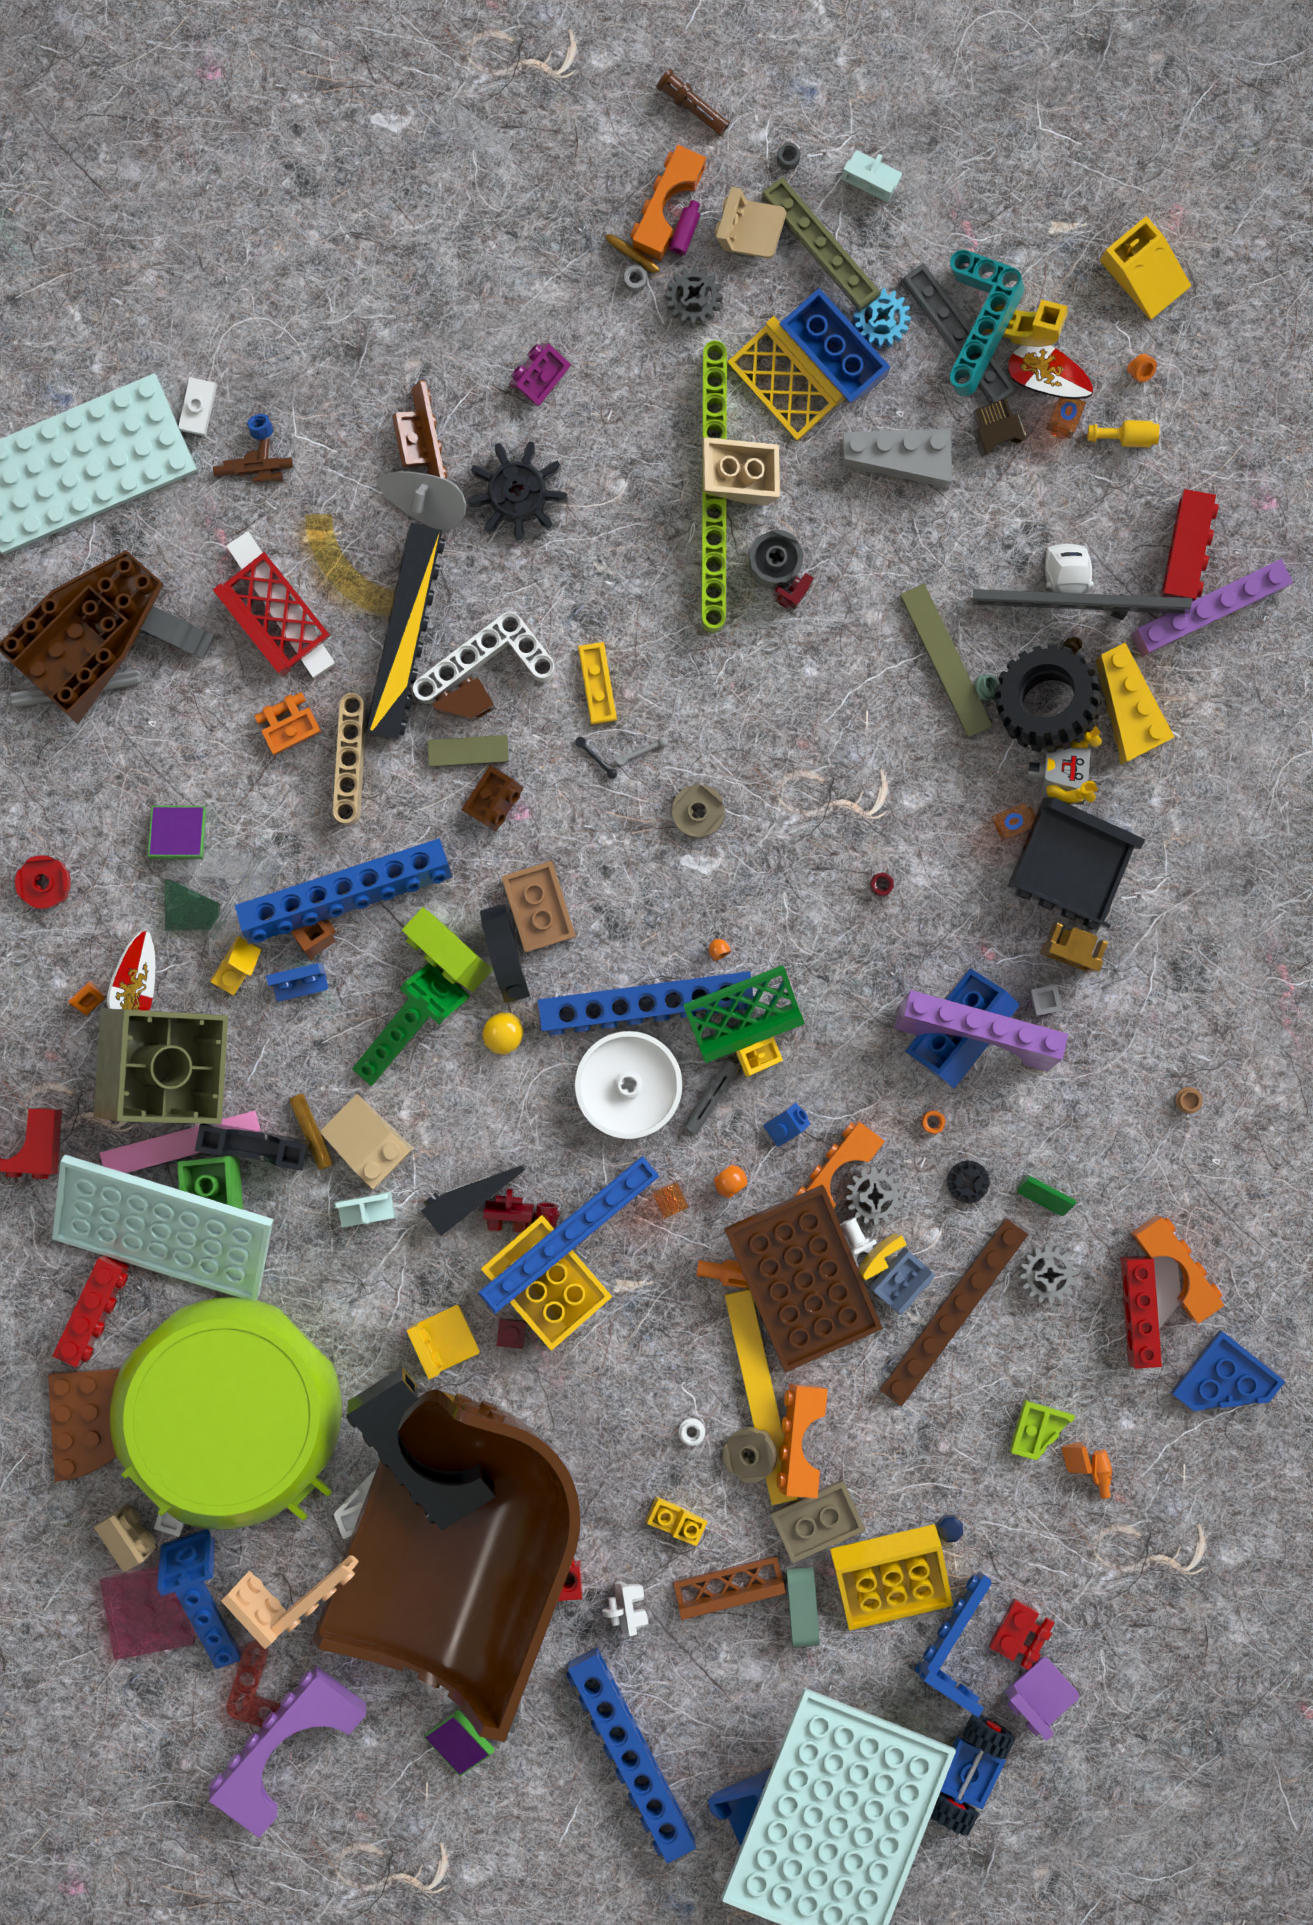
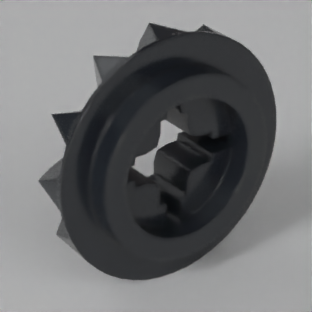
M970 1160L961 1161L949 1171L947 1187L950 1194L956 1200L969 1204L980 1201L988 1193L990 1180L987 1170L981 1164ZM963 1172L970 1178L978 1176L976 1181L973 1182L974 1192L967 1186L959 1188L965 1182Z

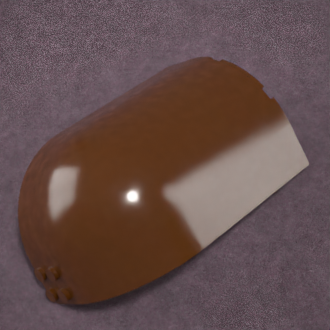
M430 1390L418 1397V1400L407 1409L400 1421L399 1433L404 1445L416 1459L435 1469L460 1471L480 1464L495 1482L496 1497L441 1531L436 1523H430L423 1507L413 1502L405 1485H399L392 1469L389 1466L385 1467L379 1461L342 1559L343 1562L348 1556H354L359 1561L352 1570L355 1575L346 1584L342 1585L339 1582L335 1586L337 1590L326 1601L313 1640L320 1650L378 1663L401 1672L404 1667L417 1672V1679L434 1688H440L441 1685L449 1691L448 1697L461 1708L479 1737L505 1742L577 1549L580 1534L578 1495L572 1477L559 1456L521 1420L486 1401H481L480 1403L462 1394L453 1395L440 1390Z

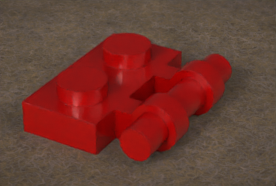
M1014 1598L992 1637L989 1647L1014 1661L1018 1652L1024 1654L1025 1656L1020 1665L1030 1670L1034 1661L1037 1662L1041 1654L1039 1652L1046 1640L1049 1641L1052 1636L1051 1630L1055 1622L1045 1617L1042 1625L1036 1623L1035 1621L1039 1615L1038 1611ZM1032 1631L1036 1633V1636L1031 1645L1028 1646L1024 1644V1641L1029 1632Z

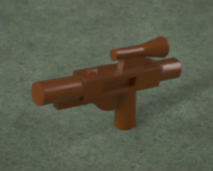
M259 439L258 450L248 452L242 459L225 460L223 465L213 466L214 477L227 475L245 476L246 474L258 473V477H253L254 483L265 481L283 482L282 471L275 474L271 472L293 468L292 457L268 458L270 439Z

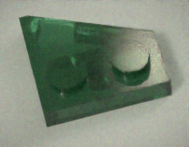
M164 879L165 930H220L219 902L205 897L175 881Z

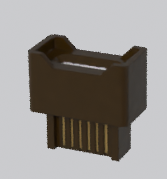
M1006 398L973 411L978 425L973 434L981 457L992 452L994 446L1008 441L1017 444L1027 439L1019 413L1012 415Z

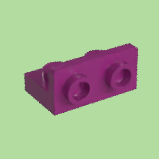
M549 343L534 345L527 354L529 359L524 365H519L511 374L513 379L509 385L512 388H517L535 406H540L571 366Z

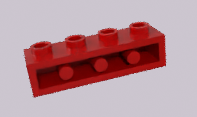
M1184 489L1181 493L1160 597L1192 598V602L1197 597H1201L1204 582L1200 581L1201 572L1206 571L1209 556L1205 555L1206 546L1211 545L1214 530L1210 529L1211 520L1216 519L1219 504L1215 503L1216 494Z
M107 1256L97 1259L52 1357L76 1368L83 1363H88L95 1349L92 1346L96 1338L99 1339L105 1329L106 1324L104 1321L107 1314H111L116 1306L117 1299L115 1297L119 1289L122 1290L128 1280L129 1275L127 1272L130 1265Z

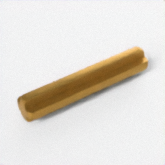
M302 1093L291 1097L289 1100L305 1139L310 1141L309 1148L318 1169L322 1170L330 1167L333 1161L305 1095Z

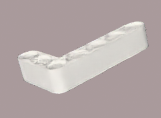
M506 612L418 678L413 685V692L421 703L432 704L436 702L435 698L438 695L453 689L509 645L533 677L540 682H547L554 677L555 665L552 658L516 613ZM516 621L518 627L515 631L507 632L504 630L506 622ZM492 636L497 639L494 647L485 648L483 646L485 638ZM529 641L534 644V648L530 653L520 651V646L523 642ZM468 652L474 653L476 658L473 663H462L464 654ZM541 662H546L550 665V670L546 674H539L536 672V666ZM444 669H453L454 676L448 681L441 679V673ZM423 685H432L433 692L430 696L423 697L420 695V689Z

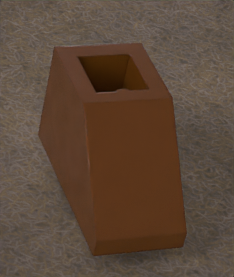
M472 677L463 680L458 684L459 688L452 693L449 691L441 693L435 698L436 702L432 704L438 713L472 722L496 709L478 677L474 680Z

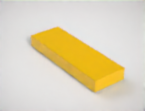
M604 642L578 646L591 725L617 721Z

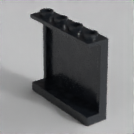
M1043 797L1007 887L1016 890L1015 895L1020 898L1030 900L1032 897L1039 900L1037 905L1045 909L1053 910V908L1061 910L1060 915L1075 921L1077 917L1083 920V925L1090 929L1098 931L1099 927L1110 928L1111 924L1104 921L1133 849H1142L1145 839L1055 797Z

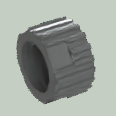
M784 143L777 152L779 167L785 170L796 168L800 162V149L795 143ZM786 151H790L793 153L794 159L786 161L783 159V155Z

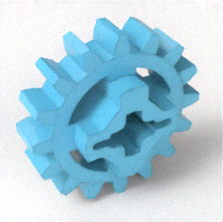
M886 288L882 289L879 298L861 312L855 307L857 313L853 315V320L857 321L854 327L858 331H862V336L864 338L867 337L871 345L873 342H877L878 349H881L884 342L887 343L889 348L892 347L893 339L900 342L902 340L901 333L907 334L909 327L906 324H910L911 317L906 315L909 313L910 307L902 306L905 298L901 297L897 300L895 298L896 291L887 295ZM866 311L868 312L867 315L870 317V320L867 324L864 318ZM896 313H898L899 316L898 326L896 325L897 322L894 320ZM884 316H885V317L887 316L886 321H885L884 319H881L880 321L878 320V321L876 322L877 317L882 318V317H884Z

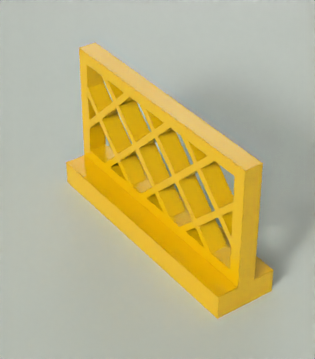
M773 316L766 322V326L727 362L790 434L799 441L836 405L839 406L845 400V397L779 325L780 322ZM767 334L773 341V352H758V342ZM755 345L754 352H750L749 350ZM777 346L781 349L783 353L776 352ZM743 356H754L753 371L741 370L736 362ZM757 357H773L772 371H757ZM776 357L789 358L791 361L790 372L775 371ZM794 365L800 372H794ZM747 375H753V381ZM756 375L771 376V390H759L756 387ZM775 376H790L789 391L774 390ZM794 376L805 377L809 381L808 392L793 391ZM812 385L818 392H811ZM763 394H769L770 401ZM774 395H789L788 410H777L773 406ZM792 395L808 396L807 411L792 410ZM811 396H822L829 403L821 411H810ZM781 414H788V420H786ZM791 414L806 415V425L798 433L791 426ZM810 415H816V416L810 421Z

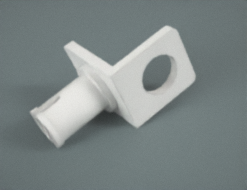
M853 1217L841 1223L840 1226L843 1228L851 1244L849 1248L857 1267H859L857 1263L858 1255L862 1252L869 1254L873 1249L872 1246L877 1242L875 1239L864 1237L856 1221L857 1219Z

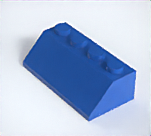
M820 288L779 323L782 329L850 404L868 394L888 376L889 364Z
M971 968L946 998L948 1001L1009 1018L1020 1006L1006 990ZM926 1033L920 1036L917 1035L905 1052L936 1077L955 1089L988 1047L989 1043L950 1034Z

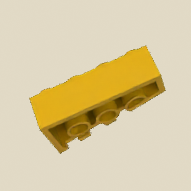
M1126 643L1101 654L1095 659L1102 691L1107 702L1108 716L1111 719L1114 731V741L1119 752L1120 765L1174 738Z

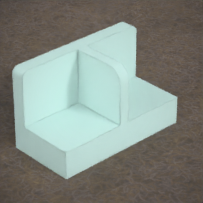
M855 151L851 160L847 161L843 169L841 180L888 203L901 179L902 173L882 163L883 155L881 154L874 159L860 151Z
M391 1191L339 1200L334 1203L335 1208L339 1210L342 1228L395 1218Z

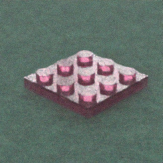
M159 1567L103 1577L100 1580L114 1660L190 1646L196 1642L193 1626L175 1592L161 1596L157 1589Z

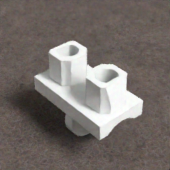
M622 1581L615 1582L616 1597L608 1598L609 1607L602 1610L603 1617L611 1618L612 1626L620 1625L621 1631L628 1632V1636L637 1635L636 1629L648 1625L646 1611L644 1609L633 1610L632 1602L644 1600L643 1587L640 1584H626Z

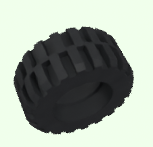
M1049 644L1048 649H1042L1041 645L1033 647L1034 651L1028 654L1024 650L1018 654L1019 659L1016 662L1013 659L1009 661L1006 665L1008 671L1001 672L998 678L1000 685L998 684L995 688L997 698L995 703L1002 724L1012 739H1017L1018 744L1024 748L1030 745L1032 751L1041 752L1042 748H1046L1048 753L1056 752L1057 747L1063 746L1064 750L1071 748V742L1076 740L1077 743H1080L1085 739L1084 732H1091L1095 727L1094 719L1097 720L1100 716L1099 705L1102 704V699L1094 669L1090 663H1086L1085 657L1080 653L1073 655L1072 649L1065 646L1062 650H1058L1057 645ZM1050 680L1061 681L1073 689L1074 696L1071 703L1064 711L1055 716L1046 718L1036 717L1027 713L1024 709L1023 703L1027 693L1041 682Z

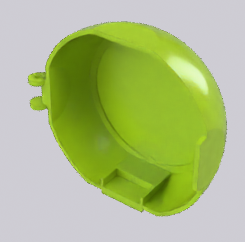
M239 1297L212 1298L186 1305L165 1320L124 1361L115 1381L111 1397L110 1432L112 1444L118 1460L125 1468L121 1476L124 1479L130 1477L160 1508L157 1511L160 1516L167 1512L179 1522L193 1527L230 1530L265 1522L277 1516L287 1507L301 1520L305 1521L309 1516L298 1504L315 1487L327 1497L333 1493L317 1476L330 1462L338 1442L342 1419V1397L339 1380L332 1362L280 1308L262 1301Z

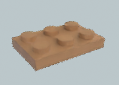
M553 861L501 876L525 953L576 937Z

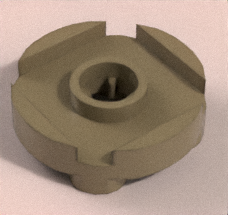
M707 785L688 786L682 789L675 797L672 817L676 827L683 834L689 837L704 838L712 835L719 829L724 820L725 808L721 796L713 788ZM695 804L697 807L699 804L705 807L703 809L705 816L703 818L698 816V819L692 816L694 812L691 809L692 806Z
M745 1427L737 1430L730 1436L723 1449V1459L731 1474L734 1472L736 1476L740 1477L739 1480L746 1483H756L762 1481L775 1469L777 1451L767 1431ZM748 1449L755 1453L754 1462L751 1461L750 1457H745L744 1452H747Z

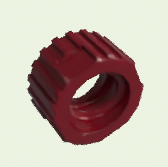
M886 872L877 873L871 878L870 889L877 896H886L894 888V879L889 874H886ZM878 879L887 880L888 887L886 890H879L877 888L876 882Z

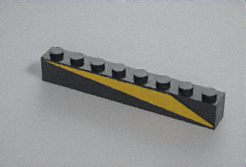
M415 523L409 525L365 734L394 741L398 740L399 735L404 736L407 720H403L405 709H410L412 694H408L410 683L414 684L417 677L418 669L414 668L416 657H421L423 642H419L421 631L426 632L429 617L425 616L426 606H431L433 602L434 591L430 590L432 580H437L440 565L436 564L437 555H442L445 539L441 538L443 530Z

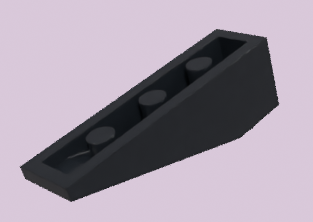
M524 1164L444 1192L441 1196L434 1193L423 1202L426 1207L421 1212L438 1234L442 1236L526 1170L527 1167Z

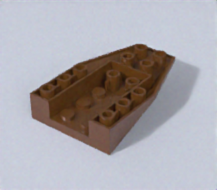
M125 550L53 589L0 642V653L75 723L79 724L125 660L164 584Z

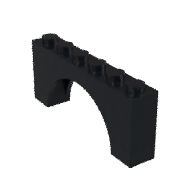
M400 1367L348 1400L346 1417L353 1428L357 1427L361 1431L365 1443L369 1447L373 1446L378 1452L381 1463L385 1467L389 1466L392 1469L399 1485H405L409 1490L413 1502L423 1507L430 1523H436L442 1531L495 1498V1482L480 1464L460 1471H444L422 1463L408 1451L401 1439L399 1424L407 1409L418 1400V1386L406 1370Z

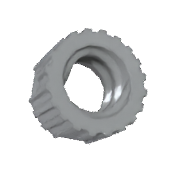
M633 265L625 270L624 283L627 289L633 292H639L644 289L647 283V274L644 268L639 265ZM635 273L639 274L642 278L638 283H632L629 280Z

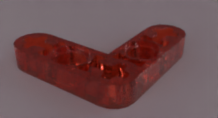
M257 1640L248 1643L243 1651L226 1709L229 1716L236 1720L263 1727L264 1720L259 1717L258 1709L268 1707L275 1713L281 1705L278 1702L256 1696L269 1655L268 1647L264 1649ZM258 1648L259 1654L263 1656L257 1658L254 1667L249 1666L253 1654L249 1651ZM243 1673H251L254 1676L255 1683L252 1686L242 1684L240 1678ZM241 1692L246 1693L243 1700V1706L245 1707L241 1711H237V1706L233 1703H237Z

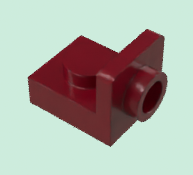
M806 572L801 579L796 577L789 588L792 594L777 586L774 591V596L777 598L775 601L786 609L792 607L796 610L812 585L814 577Z

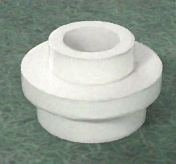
M695 1418L684 1420L679 1426V1438L684 1444L689 1446L699 1444L705 1436L704 1425ZM689 1427L696 1428L697 1433L694 1436L687 1434L686 1431Z

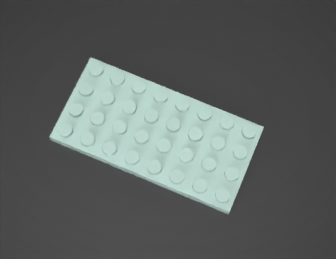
M155 373L0 439V551L2 554L6 555L198 472Z
M64 1155L60 1162L52 1239L239 1298L257 1301L260 1294L274 1219Z

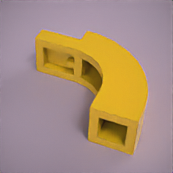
M1041 299L1036 312L1015 310L1002 337L1011 339V343L1023 346L1043 347L1052 345L1059 339L1068 314V307ZM998 305L993 311L999 312L1005 307ZM986 329L985 332L991 334L993 329Z

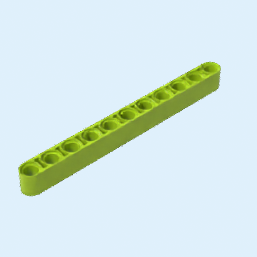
M717 340L708 342L703 350L702 439L704 437L709 438L707 434L711 430H717L721 433L722 436L719 439H727V349L722 342ZM715 351L720 353L722 357L714 361L709 359L708 354ZM718 378L722 383L718 387H712L708 384V380ZM711 404H718L721 407V411L711 413L707 408ZM702 454L701 622L707 632L718 633L723 629L726 619V498L703 492ZM718 509L721 512V516L717 519H711L707 515L708 510ZM710 535H717L720 537L721 542L715 546L710 545L707 542V538ZM710 561H717L721 565V569L717 572H711L706 565ZM711 587H716L720 590L721 595L713 599L707 595L706 591ZM715 613L720 616L721 621L717 625H711L707 622L706 617L709 614Z

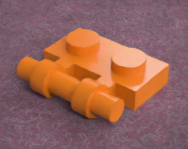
M302 692L294 696L290 694L284 697V701L272 707L268 705L262 708V712L254 715L258 724L267 720L270 724L269 727L261 730L274 756L322 732L309 707L302 711L299 710L298 705L306 702ZM290 710L292 716L278 722L276 716Z

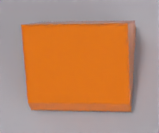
M89 981L68 1002L87 1016L106 997Z

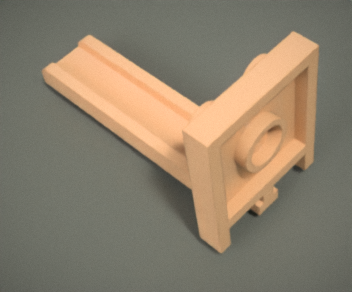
M348 1556L287 1611L283 1608L280 1601L272 1596L263 1586L261 1580L254 1576L250 1570L234 1585L221 1602L261 1646L266 1649L284 1630L291 1632L301 1622L300 1616L305 1614L308 1617L319 1606L317 1602L321 1598L324 1601L330 1598L337 1590L335 1586L339 1582L342 1585L346 1584L355 1575L352 1570L359 1561L354 1556Z

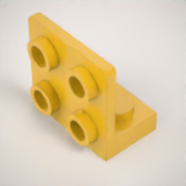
M459 1305L452 1306L415 1323L406 1330L428 1380L438 1376L441 1371L480 1352Z

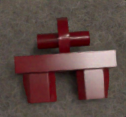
M507 1189L506 1196L496 1195V1201L486 1200L483 1219H486L489 1231H500L503 1227V1221H513V1231L521 1233L532 1222L534 1204L523 1203L522 1197H513V1189Z

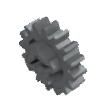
M693 266L691 273H688L687 269L683 268V276L681 277L675 273L673 275L675 283L668 282L667 289L670 291L665 292V299L669 300L667 310L674 309L672 318L676 319L680 316L682 325L689 320L692 327H695L696 321H700L702 325H705L706 317L713 320L715 317L713 310L720 311L721 305L718 302H721L723 299V294L718 293L721 290V284H714L716 276L713 274L707 277V269L705 268L701 273H697L696 266ZM678 290H680V294L683 296L679 303L676 299ZM708 291L711 292L712 296L710 304L705 297L708 295ZM691 294L692 296H696L698 294L699 299H696L695 297L689 299V295Z

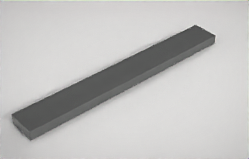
M973 589L974 605L1175 614L1190 613L1192 598Z

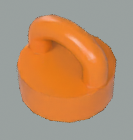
M1148 354L1137 356L1127 366V372L1131 377L1141 383L1150 380L1157 369L1155 359Z

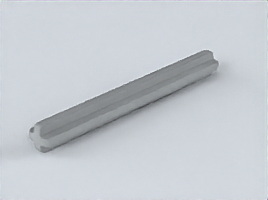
M136 669L115 673L103 691L139 685L142 682L141 674ZM39 688L10 694L11 704L15 708L52 701Z

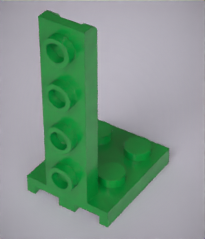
M428 963L403 983L399 989L409 999L353 1066L352 1070L370 1086H373L430 1017L440 1025L470 998V995L458 984L450 983L441 974L443 971L439 967H433Z

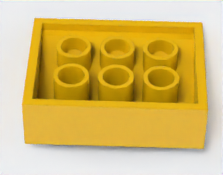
M541 1215L481 1266L480 1269L492 1281L554 1230V1228ZM571 1250L511 1300L510 1304L552 1351L611 1299L612 1296L574 1251Z
M935 1524L830 1549L849 1631L953 1606L942 1545Z

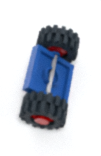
M971 1714L962 1733L965 1739L957 1736L952 1745L956 1752L931 1814V1818L938 1821V1824L944 1825L946 1829L953 1830L955 1833H960L963 1836L970 1834L979 1815L973 1806L983 1810L1006 1762L1005 1759L1016 1739L1010 1731L1006 1730L1004 1726L998 1725L996 1721L993 1722L990 1718L980 1715L978 1718L974 1714Z

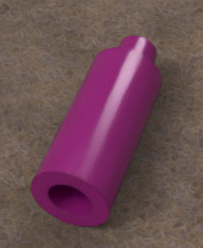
M691 200L689 206L683 208L668 249L677 255H686L701 214L698 212L700 203Z

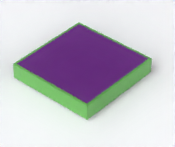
M152 806L148 857L150 859H203L206 807Z
M459 1710L453 1712L424 1735L426 1741L459 1776L485 1760L495 1750L484 1737H479L472 1724Z

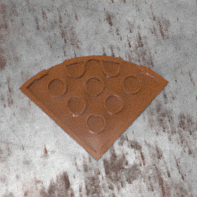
M120 1368L48 1374L55 1482L89 1474L116 1457L110 1432V1404Z

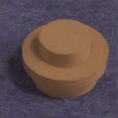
M1185 1087L1176 1094L1175 1103L1181 1112L1192 1114L1201 1108L1203 1098L1197 1089Z

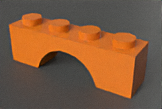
M678 144L674 153L671 151L668 153L664 163L666 170L663 176L658 175L653 186L655 193L651 200H646L641 212L644 215L641 223H635L630 238L633 239V248L662 262L673 236V229L663 215L664 206L671 197L680 192L695 191L706 169V157Z
M857 1120L855 1124L850 1122L841 1133L844 1138L839 1145L834 1143L825 1154L828 1158L822 1167L818 1164L809 1175V1178L812 1180L806 1188L801 1186L793 1197L823 1185L834 1209L836 1204L830 1193V1182L834 1172L842 1164L849 1161L860 1160L870 1162L885 1141Z
M1155 1215L1130 1234L1145 1255L1151 1258L1168 1256L1178 1263L1183 1274V1286L1177 1300L1190 1319L1199 1324L1225 1306L1220 1299L1223 1295L1214 1283L1210 1285L1204 1276L1207 1275L1204 1267L1198 1261L1194 1263L1189 1256L1192 1251L1183 1239L1180 1241L1173 1233L1176 1231V1228L1167 1217L1163 1219V1217Z
M789 1383V1390L785 1392L784 1404L787 1406L786 1417L782 1420L784 1443L781 1444L779 1449V1459L782 1461L781 1472H778L776 1479L779 1492L785 1496L818 1498L820 1471L811 1466L804 1457L802 1439L808 1426L813 1421L825 1416L828 1389L824 1387Z

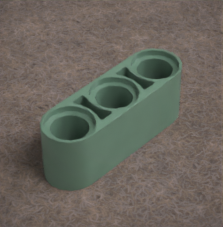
M813 1567L786 1569L792 1647L820 1646Z

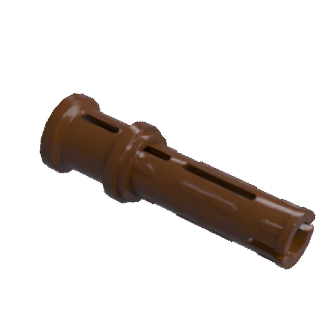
M671 68L659 80L656 89L659 91L663 90L673 98L674 104L686 107L719 136L726 131L730 122L693 93L691 85L689 83L685 84L677 78ZM697 105L702 110H704L708 115H710L713 118V120L709 118L705 113H703L700 109H698Z

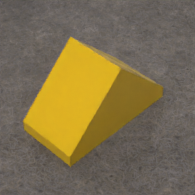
M774 1036L735 1051L746 1077L783 1061Z

